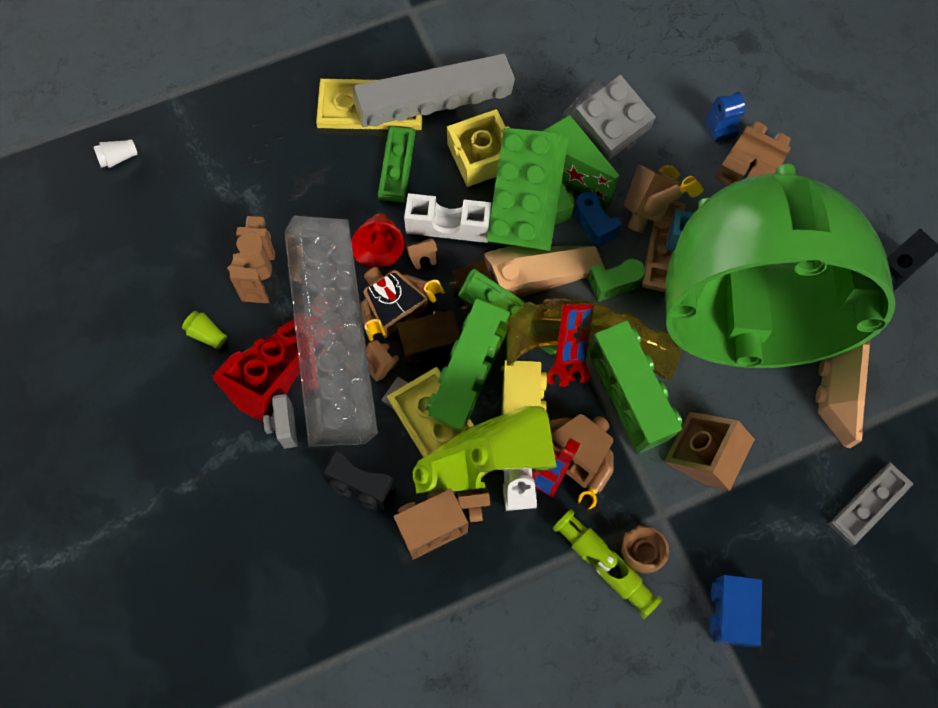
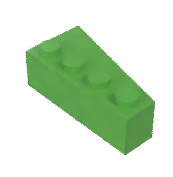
M476 298L470 314L467 315L464 321L460 339L456 340L450 354L452 357L448 367L445 366L440 374L438 383L441 385L437 394L433 393L427 403L426 410L429 411L428 416L431 421L459 433L464 431L508 332L510 312Z

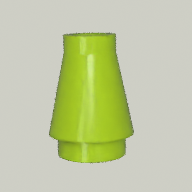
M193 311L182 325V329L186 331V336L210 345L216 350L220 349L227 340V335L222 333L204 312Z

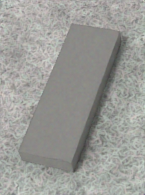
M890 462L859 491L828 525L850 546H854L909 490L913 483Z

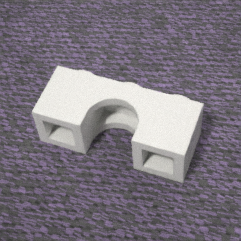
M408 193L404 216L406 234L488 243L487 235L491 216V202L463 200L461 208L448 209L437 204L436 196Z

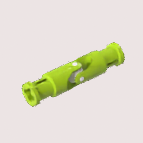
M572 509L569 510L552 529L555 532L559 531L572 544L571 548L583 560L593 565L595 571L623 600L628 599L641 612L640 617L645 619L661 603L663 598L660 595L655 596L642 583L643 579L614 551L609 550L605 542L591 528L587 529L574 516L575 512ZM616 565H618L621 571L620 579L608 574L611 568H614Z

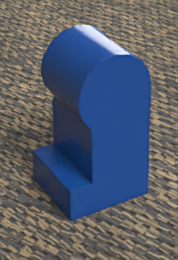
M736 92L731 96H719L712 104L706 123L714 142L737 137L739 133L737 123L740 116L745 114V101L740 92Z
M585 192L578 196L575 217L592 244L598 248L618 238L622 223L617 216L609 219L602 207H600L599 197L592 192Z

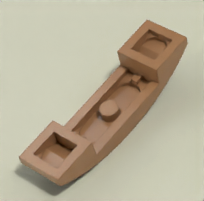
M670 202L660 222L653 221L645 259V274L642 287L666 292L667 271L674 252L666 250L668 227L675 210L685 211L686 203Z

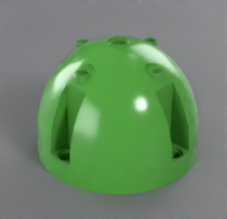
M792 164L780 165L777 167L776 173L752 176L734 182L710 198L701 199L698 202V209L687 221L680 234L668 266L666 277V326L673 341L683 350L696 357L735 367H789L841 355L863 345L879 334L890 322L896 305L886 252L877 232L867 217L851 200L834 188L812 178L796 175L795 166Z

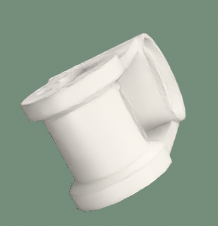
M532 469L504 470L503 494L506 511L537 508Z

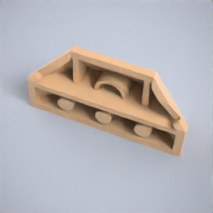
M870 340L851 351L821 360L818 373L822 376V380L816 392V402L819 403L818 414L842 445L847 448H851L862 441Z

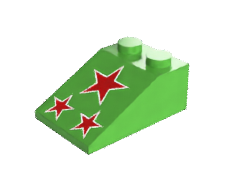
M569 115L545 129V132H556L568 138L561 183L580 193L592 192L599 197L601 203L607 206L611 204L620 175L575 120Z

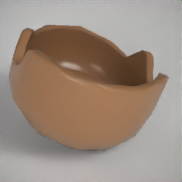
M638 525L633 530L624 534L621 553L626 564L634 571L643 574L652 573L659 570L669 558V545L664 535L656 529Z

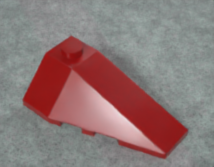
M303 313L279 327L277 333L265 340L260 338L255 341L254 346L242 353L238 351L231 355L213 375V380L240 411L263 422L264 415L270 416L273 413V396L287 394L329 329V325L307 313Z

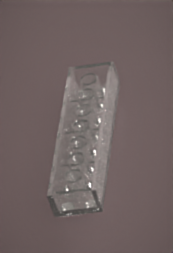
M293 216L285 230V241L309 447L367 444L378 434L349 222L347 219Z

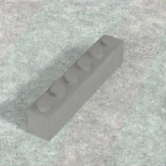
M504 53L354 85V104L362 127H375L390 121H403L417 115H429L435 111L452 110L462 105L479 104L489 99L504 98L511 95L515 77Z

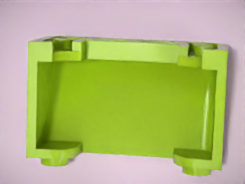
M524 406L467 428L418 461L413 469L416 494L431 493L440 488H443L444 491L452 488L453 492L481 490L485 488V482H481L484 472L494 470H548L557 467L546 410L541 406Z

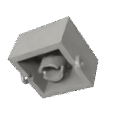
M619 75L576 108L574 120L607 161H609L625 148L627 150L632 148L636 144V140L652 128L656 116L626 80Z

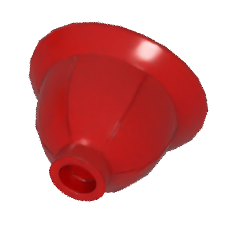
M376 214L365 221L356 230L351 240V251L355 260L360 265L370 269L374 267L382 269L392 265L399 259L404 249L402 233L397 229L395 223L384 214Z

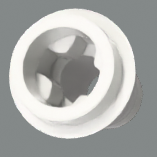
M132 139L99 142L100 145L94 146L101 168L105 166L111 168L132 156L138 155Z

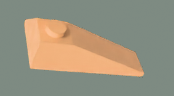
M506 246L483 253V258L492 280L518 298L587 278L590 267L601 264L605 271L596 246H551L550 251Z

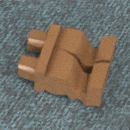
M758 121L751 127L747 126L730 154L722 163L715 180L729 186L734 182L742 180L750 166H753L747 178L767 173H776L777 167L783 164L791 149L789 147L790 137L777 133L773 139L765 135L768 128Z
M248 216L245 227H237L236 235L238 239L236 245L239 253L233 254V261L227 267L230 273V280L242 302L270 303L262 280L269 278L272 274L270 260L275 259V250L271 243L270 232L265 229L266 222L263 217Z

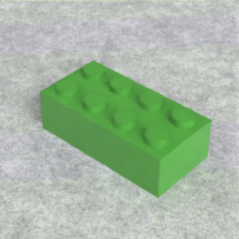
M504 128L487 241L546 251L551 250L568 138L556 132Z
M627 320L596 333L588 346L587 354L638 455L673 438L682 430V419L677 409L672 408L667 399L668 391L666 386L656 378L653 372L654 363L648 354H644L640 346L641 339L638 331L634 327L631 328Z

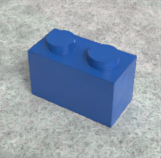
M728 575L716 578V583L713 582L711 587V600L715 602V615L712 614L710 618V633L714 634V642L745 647L761 646L762 580Z

